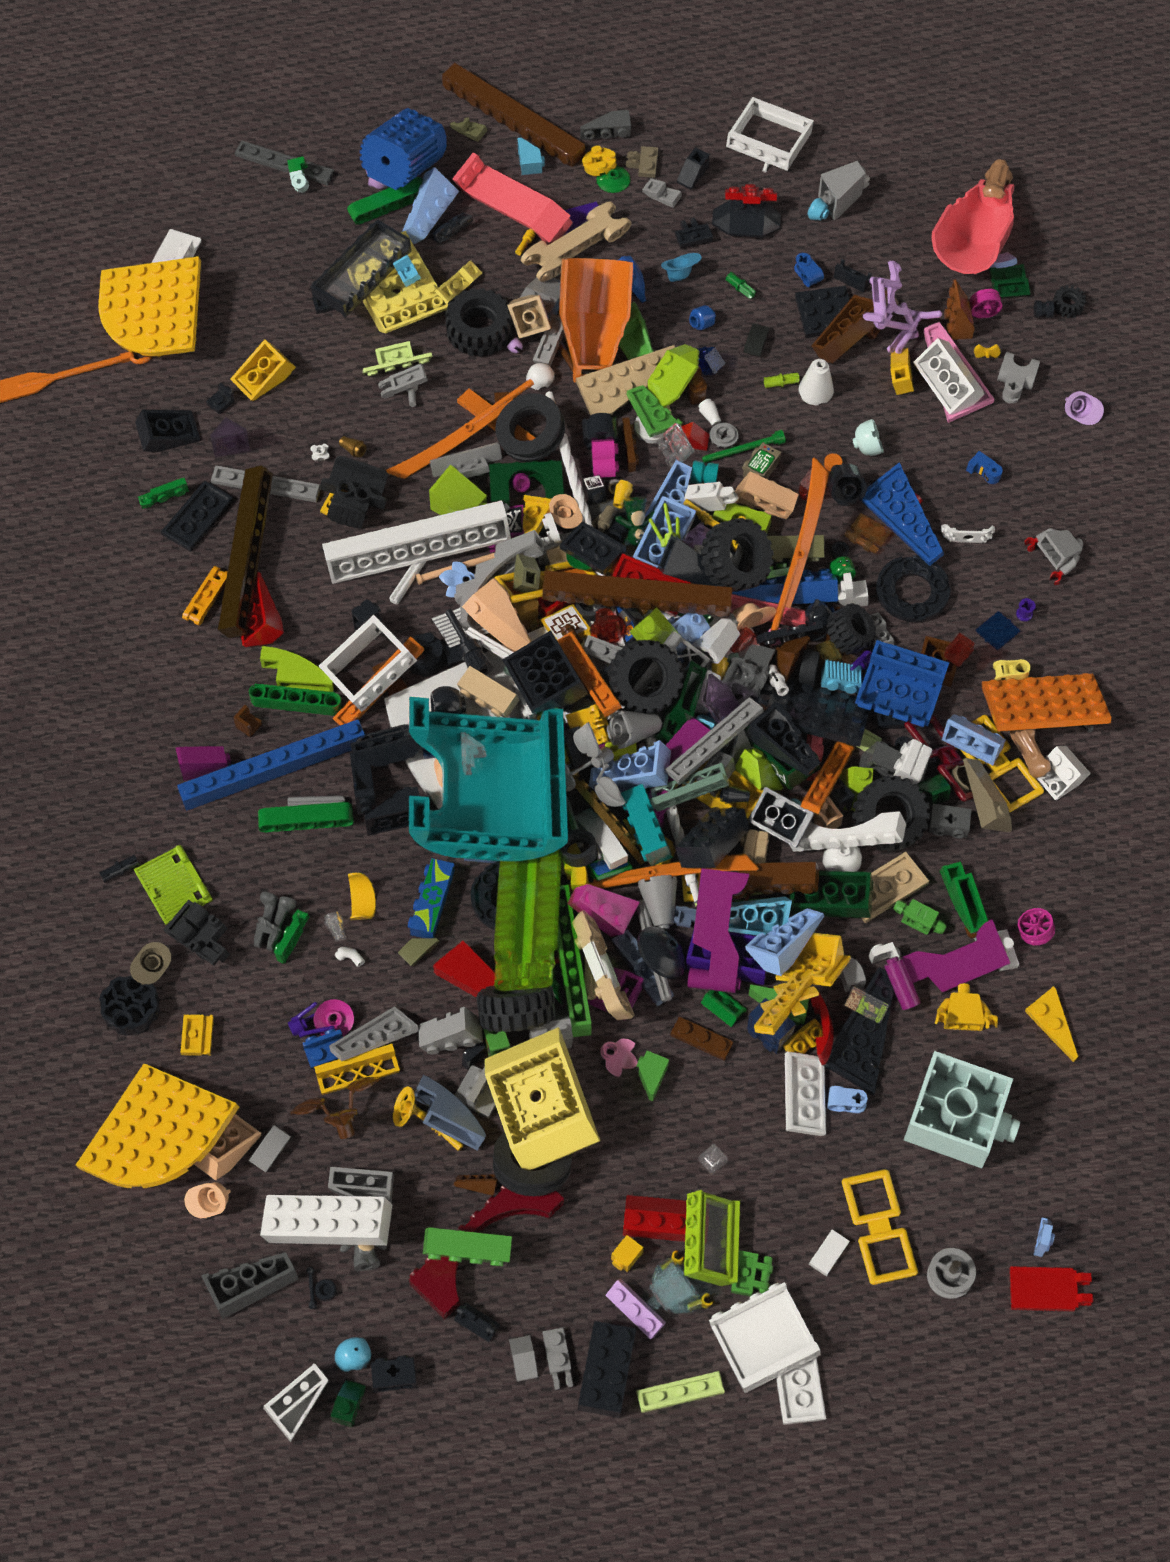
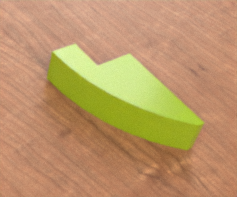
M262 646L261 666L262 668L277 669V686L334 692L333 681L309 660L286 650Z

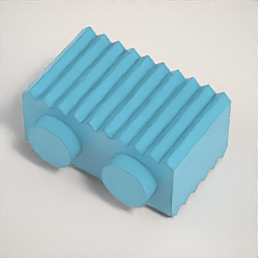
M825 660L821 669V687L832 691H846L849 694L858 693L862 686V667L858 666L851 671L850 668L853 664Z

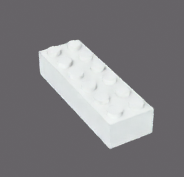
M267 1195L260 1236L269 1243L387 1245L392 1204L385 1197Z

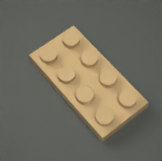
M904 852L871 873L874 881L871 918L861 919L864 923L869 922L893 907L897 900L902 901L928 885L929 880L907 852Z

